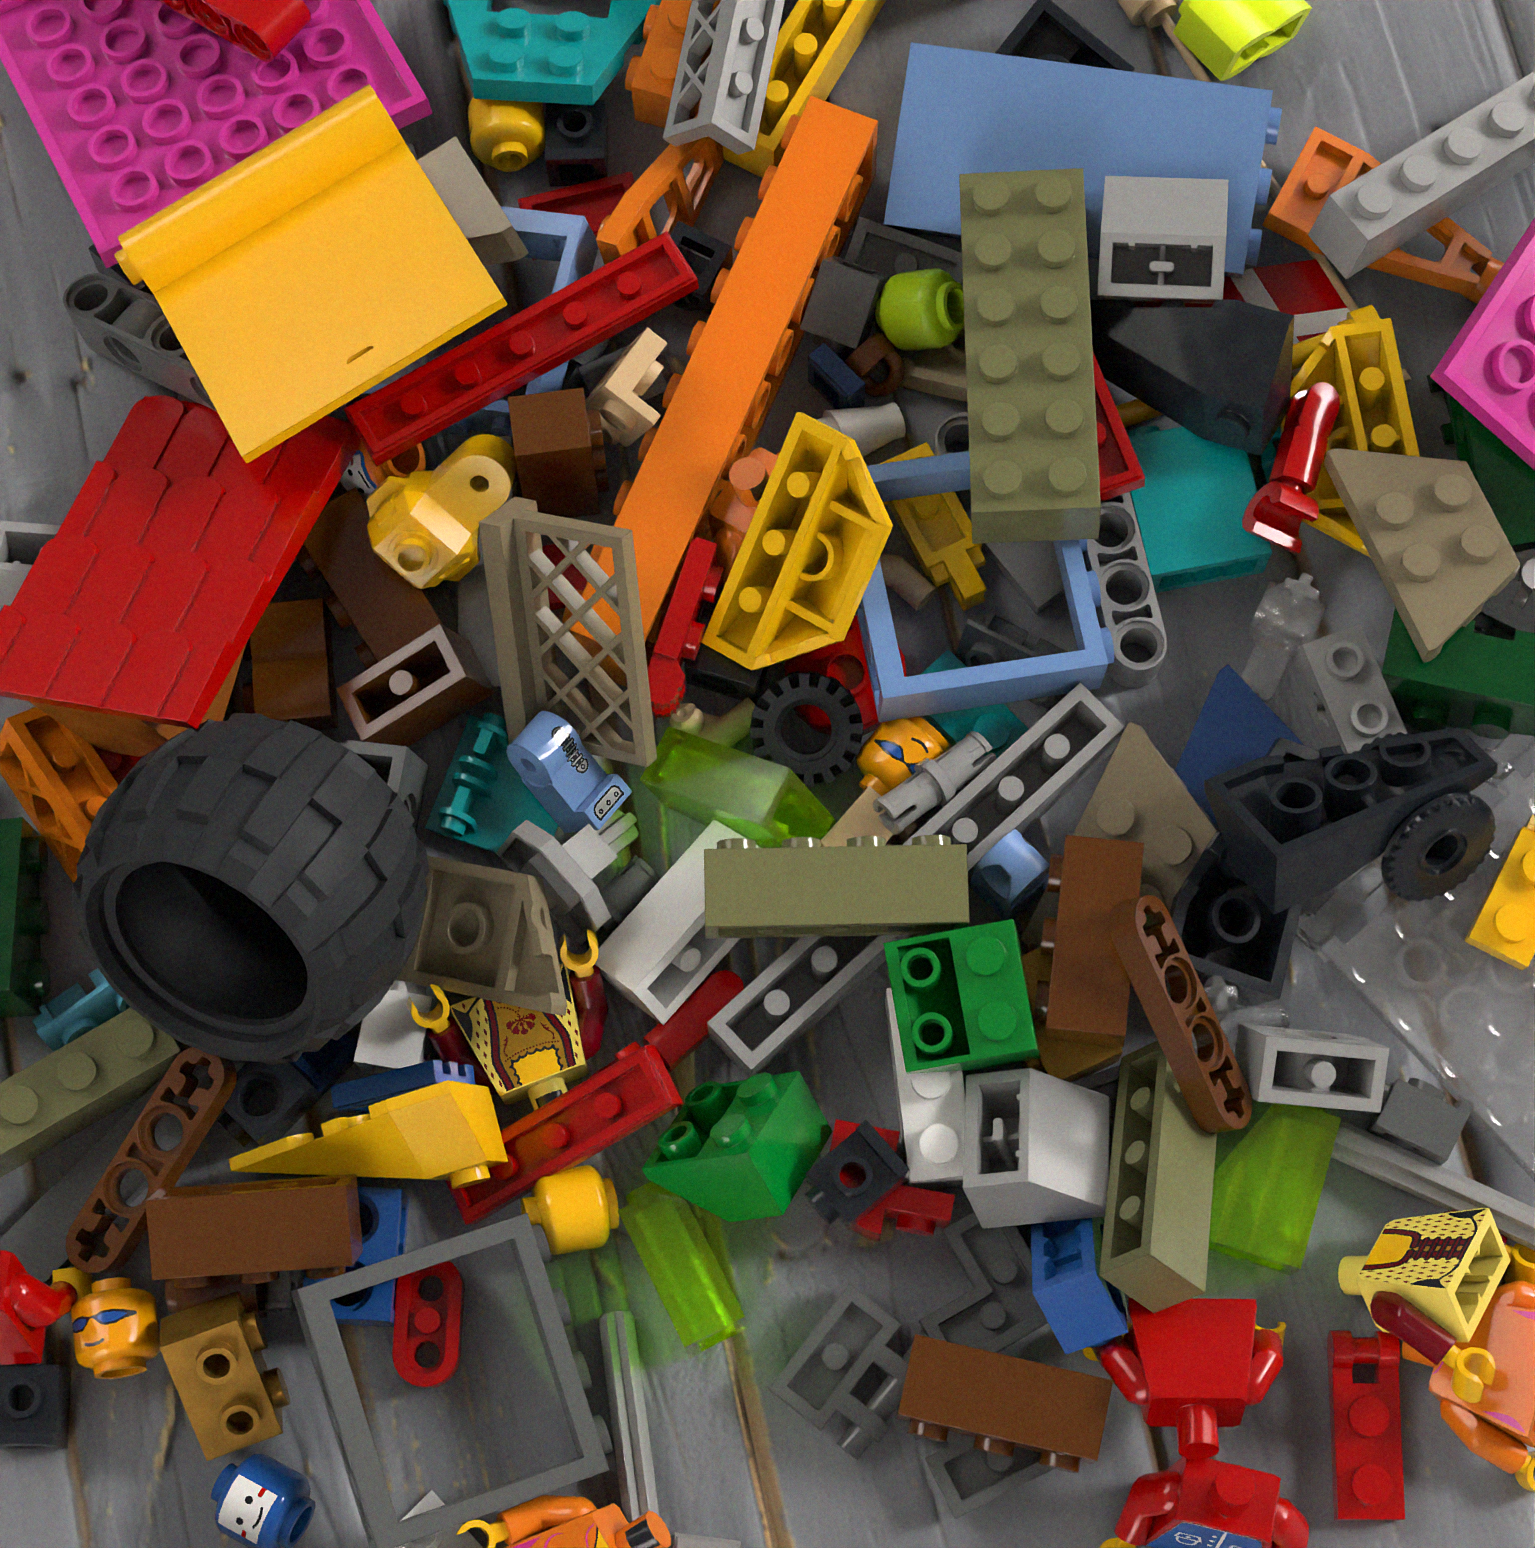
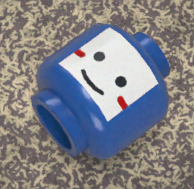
M265 1454L251 1455L239 1466L233 1463L227 1465L217 1478L211 1493L212 1500L217 1502L215 1521L218 1529L223 1534L248 1548H292L307 1530L315 1511L316 1504L310 1498L311 1488L308 1479L303 1474Z

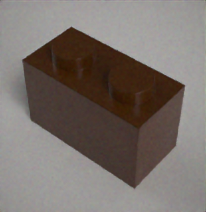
M438 624L336 689L361 741L407 747L496 693L470 641L442 624Z

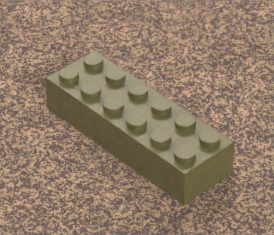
M1083 168L959 174L972 544L1099 539L1101 498Z

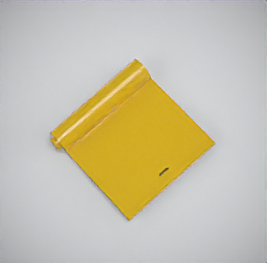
M370 84L352 93L119 235L118 240L122 249L114 253L117 262L131 283L136 285L144 280L154 294L235 446L246 463L256 459L508 305L403 140Z

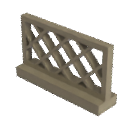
M514 497L479 522L508 742L510 744L537 713L541 711L552 712L564 719L561 701L563 699L587 726L583 731L576 730V732L580 736L582 745L591 755L648 767L657 759L633 532L630 529L539 513L536 500ZM541 534L549 536L566 556L556 567L543 553ZM590 544L612 548L615 573L610 578L586 552L585 549ZM571 564L580 571L596 590L587 601L562 575ZM548 587L573 614L564 624L550 610ZM601 598L620 617L621 632L617 636L592 609ZM578 621L603 648L594 658L569 632ZM555 644L580 671L571 680L557 666ZM608 655L626 674L628 689L624 692L599 666ZM585 677L610 704L601 714L576 688ZM614 711L632 729L634 743L622 740L605 721Z

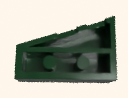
M1431 374L1427 375L1430 392L1443 391L1451 423L1442 424L1440 427L1444 445L1455 444L1458 461H1466L1510 545L1535 542V470L1430 377Z
M1395 607L1381 674L1404 723H1408L1414 729L1423 732L1443 730L1446 727H1459L1460 729L1471 730L1474 734L1488 739H1505L1509 734L1535 736V633L1516 629L1513 641L1475 633L1476 621L1472 620L1466 627L1461 626L1443 644L1440 653L1433 660L1423 663Z
M23 817L0 819V1019L40 1015L39 1007L42 1006L41 996H48L51 986L49 965L46 958H41L40 935L47 934L49 930L48 904L44 896L39 897V874L47 872L48 851L45 838L38 836V832Z

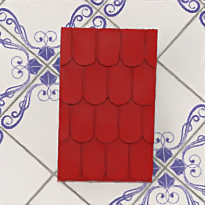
M167 395L144 396L143 399L137 401L131 408L102 462L97 460L57 534L42 547L10 606L4 604L0 611V696L30 702L99 750L137 757H144L188 728L197 730L199 725L208 719L223 721L246 643L358 449L360 438L351 423L324 416L256 459L246 463L217 411L200 403L180 401Z

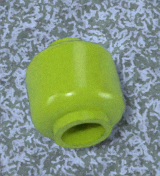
M938 268L896 274L887 281L877 301L875 315L878 326L885 332L886 337L896 348L905 351L947 346L955 341L961 329L964 328L963 286L947 271Z

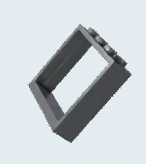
M528 1213L291 1292L369 1548H395L609 1470L605 1454L612 1452L609 1432L601 1415L592 1416L584 1392V1390L592 1387L588 1366L579 1350L571 1352L564 1330L565 1326L571 1325L569 1307L561 1288L551 1289L544 1263L551 1261L548 1241L540 1224L531 1226ZM509 1240L578 1457L398 1521L330 1300Z

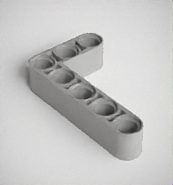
M968 411L949 416L939 424L934 440L933 453L935 456L950 454L946 448L954 443L963 442L969 445ZM1130 492L1101 501L1099 531L1110 530L1115 532L1123 543L1116 547H1105L1094 539H1087V550L1082 552L1086 571L1094 570L1099 581L1101 604L1099 608H1095L1100 628L1108 627L1113 640L1114 663L1108 664V673L1119 685L1127 688H1141L1150 684L1157 677L1167 650V637ZM1115 586H1123L1135 594L1137 601L1129 605H1120L1112 601L1106 591ZM1129 643H1138L1149 650L1152 658L1144 663H1135L1128 660L1120 648Z

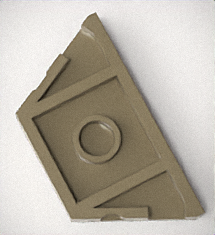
M1339 448L1328 450L1324 466L1423 663L1431 661L1440 653L1443 644L1461 626L1466 627L1481 612L1484 603L1490 597L1497 596L1515 578L1520 562L1466 461Z
M1129 721L1072 836L1144 843L1139 897L1148 894L1156 896L1164 903L1170 913L1173 898L1218 828L1188 792L1186 785L1174 769L1167 764L1149 740L1144 729ZM1048 885L1020 939L1027 944L1042 943L1045 916L1057 918L1060 893L1047 892Z
M427 855L429 873L425 877L427 892L420 911L424 916L414 948L396 980L430 987V984L439 986L441 990L565 1016L567 1002L543 877Z

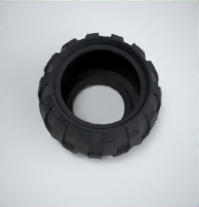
M233 713L227 721L208 719L200 724L197 730L188 728L142 757L98 809L86 837V844L77 863V880L72 884V909L79 919L82 928L79 935L92 961L111 987L133 1010L156 1028L173 1038L208 1054L242 1063L256 1061L276 1065L296 1062L303 1052H318L331 1038L337 1041L365 1018L382 1001L403 970L414 948L424 916L420 911L427 892L425 877L429 873L426 847L416 836L412 826L415 821L399 795L383 781L373 767L352 750L326 737L320 731L292 720L283 722L270 719L262 714Z

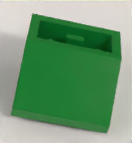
M1013 919L883 943L907 1074L978 1070L1041 1058L1019 934Z
M799 1071L775 1075L763 1072L745 1080L721 1084L716 1081H709L698 1085L687 1094L685 1104L669 1128L659 1136L658 1145L642 1167V1171L648 1180L728 1222L781 1216L785 1213L806 1178V1172L813 1166L833 1131Z

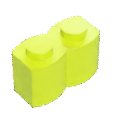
M1183 0L1178 9L1181 17L1173 34L1220 81H1224L1242 72L1258 58L1272 54L1293 39L1312 7L1305 0Z

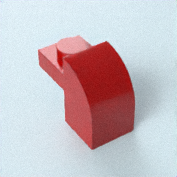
M836 1119L830 1152L851 1135L860 1124ZM872 1126L896 1153L900 1131ZM854 1165L845 1167L839 1176L843 1185L848 1188H857L866 1179L864 1171ZM901 1185L851 1229L865 1238L880 1242L884 1217L897 1219L895 1227L897 1230L923 1236H934L935 1227L946 1228L949 1226L955 1195Z

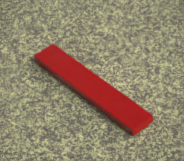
M668 231L346 407L344 412L377 467L699 288L698 278Z

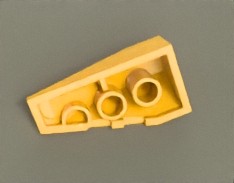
M447 1080L368 1106L370 1114L349 1118L340 1117L322 1123L321 1128L324 1137L314 1139L313 1133L292 1135L234 1156L228 1160L230 1169L233 1172L323 1176L356 1174L357 1177L450 1180L452 1189H457L489 1180L491 1177L488 1168L507 1163L508 1159L489 1087Z

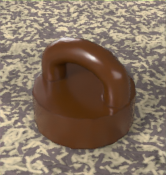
M878 331L844 361L865 383V392L873 397H885L899 387L904 378V362L896 352L897 348L889 341L884 331ZM886 362L890 367L889 375L884 381L876 382L870 375Z

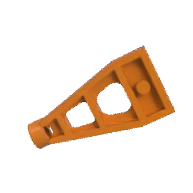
M701 98L694 108V118L698 116ZM709 136L676 147L670 143L627 190L613 213L602 221L596 242L605 265L657 237L649 212L662 195L670 215L662 233L668 231L669 235H671L678 221L691 227L694 226L724 161L723 145ZM693 158V166L685 180L682 169Z
M1315 126L1262 226L1314 253L1325 256L1308 234L1329 195L1379 166L1381 163L1369 153ZM1446 217L1426 230L1444 245L1445 251L1439 261L1434 262L1416 257L1402 251L1398 247L1367 266L1370 269L1460 293L1466 299L1478 304L1504 265V262L1492 257L1493 252L1449 217ZM1471 268H1472L1478 275H1476V274L1470 272Z

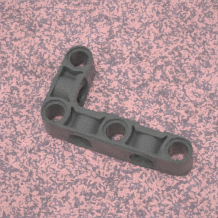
M100 273L84 275L68 286L63 296L64 306L85 343L92 351L123 365L134 373L217 411L154 295L140 291Z

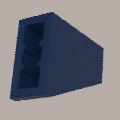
M1227 664L1216 676L1174 771L1186 785L1188 792L1197 804L1204 809L1216 827L1219 828L1204 790V780L1257 758L1264 757L1277 738L1282 737L1301 745L1304 744Z

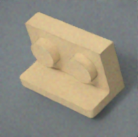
M648 327L619 354L585 400L586 410L599 408L603 440L612 445H616L619 442L625 447L630 446L652 428L660 418V414L638 397L648 390L664 368L655 359L664 349L667 342Z

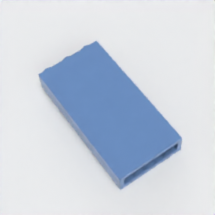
M911 42L884 225L905 232L961 239L959 174L1083 168L1088 257L1099 259L1105 176L1229 180L1224 276L1242 278L1245 265L1257 266L1262 230L1251 228L1255 204L1265 206L1267 204L1272 169L1261 168L1264 144L1276 145L1282 108L1271 107L1273 90Z

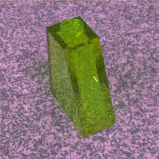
M669 726L656 747L657 759L648 767H645L640 781L664 806L707 827L715 819L746 839L756 841V845L761 848H782L783 840L795 837H812L822 840L837 823V820L790 768Z
M1274 1103L1214 1172L1209 1251L1290 1276L1301 1269L1340 1125V1117L1325 1113L1326 1108Z
M649 1182L630 1192L625 1197L629 1205L618 1210V1213L689 1358L691 1359L747 1330L748 1326L745 1315L686 1199L654 1182Z

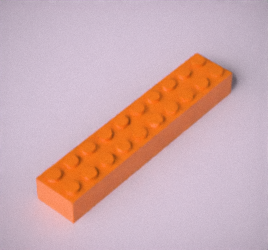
M810 96L802 115L793 114L787 123L781 142V148L785 152L779 166L769 165L764 173L758 191V199L762 200L757 214L755 218L746 216L739 228L734 244V250L739 252L731 270L726 268L720 270L710 297V302L715 304L707 322L698 320L687 344L686 354L691 356L686 369L683 375L678 373L672 375L662 400V407L667 409L659 428L652 427L645 433L637 456V460L643 463L634 482L629 480L623 482L614 502L613 515L618 516L614 527L630 529L633 532L647 669L692 539L696 540V537L712 542L713 538L707 517L709 508L730 481L729 471L732 465L739 459L748 457L753 451L806 333L800 327L822 260L831 256L840 257L876 177L878 121ZM594 545L590 556L610 578L615 573L612 548ZM589 582L584 591L576 589L585 601L596 592ZM601 598L592 609L617 636L621 632L620 617ZM567 607L563 614V624L573 615ZM579 621L569 630L592 658L603 649ZM608 655L599 666L615 683L628 687L625 672Z

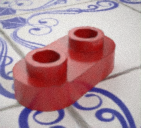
M449 1260L400 1276L397 1280L392 1349L393 1364L398 1374L406 1382L419 1388L431 1389L447 1383L454 1376L460 1364L465 1285L460 1271ZM431 1278L440 1279L444 1285L441 1297L435 1301H425L421 1295V1288L424 1282ZM429 1343L437 1345L440 1351L438 1362L429 1368L421 1367L417 1361L419 1349Z

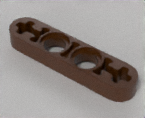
M1149 894L1116 903L1111 910L1109 918L1112 941L1196 1123L1206 1133L1211 1134L1239 1130L1245 1127L1252 1113V1098L1248 1085L1169 911L1159 898ZM1165 974L1170 984L1171 998L1165 986ZM1192 1033L1197 1044V1055L1192 1045Z
M194 1047L182 1051L175 1058L66 1236V1253L69 1261L77 1269L86 1273H112L121 1269L130 1259L148 1230L145 1200L160 1188H169L176 1185L231 1096L236 1085L237 1072L232 1060L208 1054ZM196 1065L207 1067L210 1065L207 1073L214 1079L210 1088L198 1087L196 1089L199 1080L192 1074ZM175 1096L190 1098L187 1103L198 1106L197 1113L187 1106L174 1103ZM174 1114L181 1121L183 1135L175 1148L165 1151L156 1142L155 1128L163 1116ZM137 1169L146 1176L148 1192L140 1204L131 1207L122 1199L120 1185L128 1172ZM106 1207L112 1213L128 1218V1224L113 1223L116 1216L106 1214ZM92 1232H106L103 1241L110 1247L107 1255L92 1256L96 1248L94 1243L89 1240Z

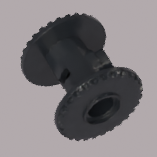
M1398 732L1394 735L1389 733L1383 738L1376 737L1373 742L1363 744L1359 751L1355 750L1353 753L1379 749V745L1384 738L1410 735V733ZM1458 792L1438 797L1413 812L1397 828L1384 851L1381 862V874L1385 885L1400 898L1407 901L1416 900L1421 902L1424 899L1432 900L1437 895L1441 897L1448 890L1453 891L1458 884L1467 881V877L1470 874H1474L1477 871V866L1484 862V856L1490 852V844L1495 839L1493 835L1496 831L1495 817L1489 805L1477 795Z

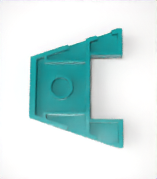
M443 0L444 5H447L453 34H456L458 38L460 56L474 99L594 105L623 67L624 54L632 44L640 45L643 41V27L651 4L659 6L661 0H611L608 17L599 18L588 17L586 14L577 11H568L560 15L530 14L520 8H508L501 12H493L491 10L494 0Z

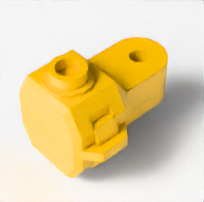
M479 434L463 442L434 471L410 472L405 478L388 476L369 494L366 500L370 516L367 530L373 552L415 588L435 587L443 580L459 582L481 559L478 544L480 534L479 522L500 508L509 497L518 470L513 448L500 437L490 434Z

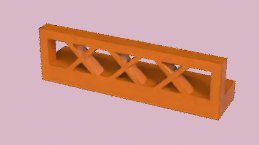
M37 707L6 718L0 732V774L41 836L45 838L47 845L72 883L77 880V863L86 844V837L98 809L117 788L118 783L89 742Z

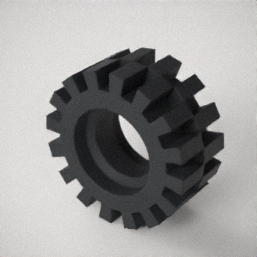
M816 671L788 673V676L776 679L769 684V687L764 693H761L756 701L750 724V739L752 740L753 751L757 759H760L764 764V769L772 776L775 774L780 777L782 782L793 786V783L803 784L804 787H815L817 783L825 782L827 784L836 780L835 777L841 772L845 773L851 767L852 761L859 754L862 745L863 721L860 708L849 689L847 690L840 684V681L832 676L827 677ZM805 704L814 705L822 709L829 717L832 726L831 735L827 743L822 748L807 753L790 747L782 734V722L786 714L796 706Z

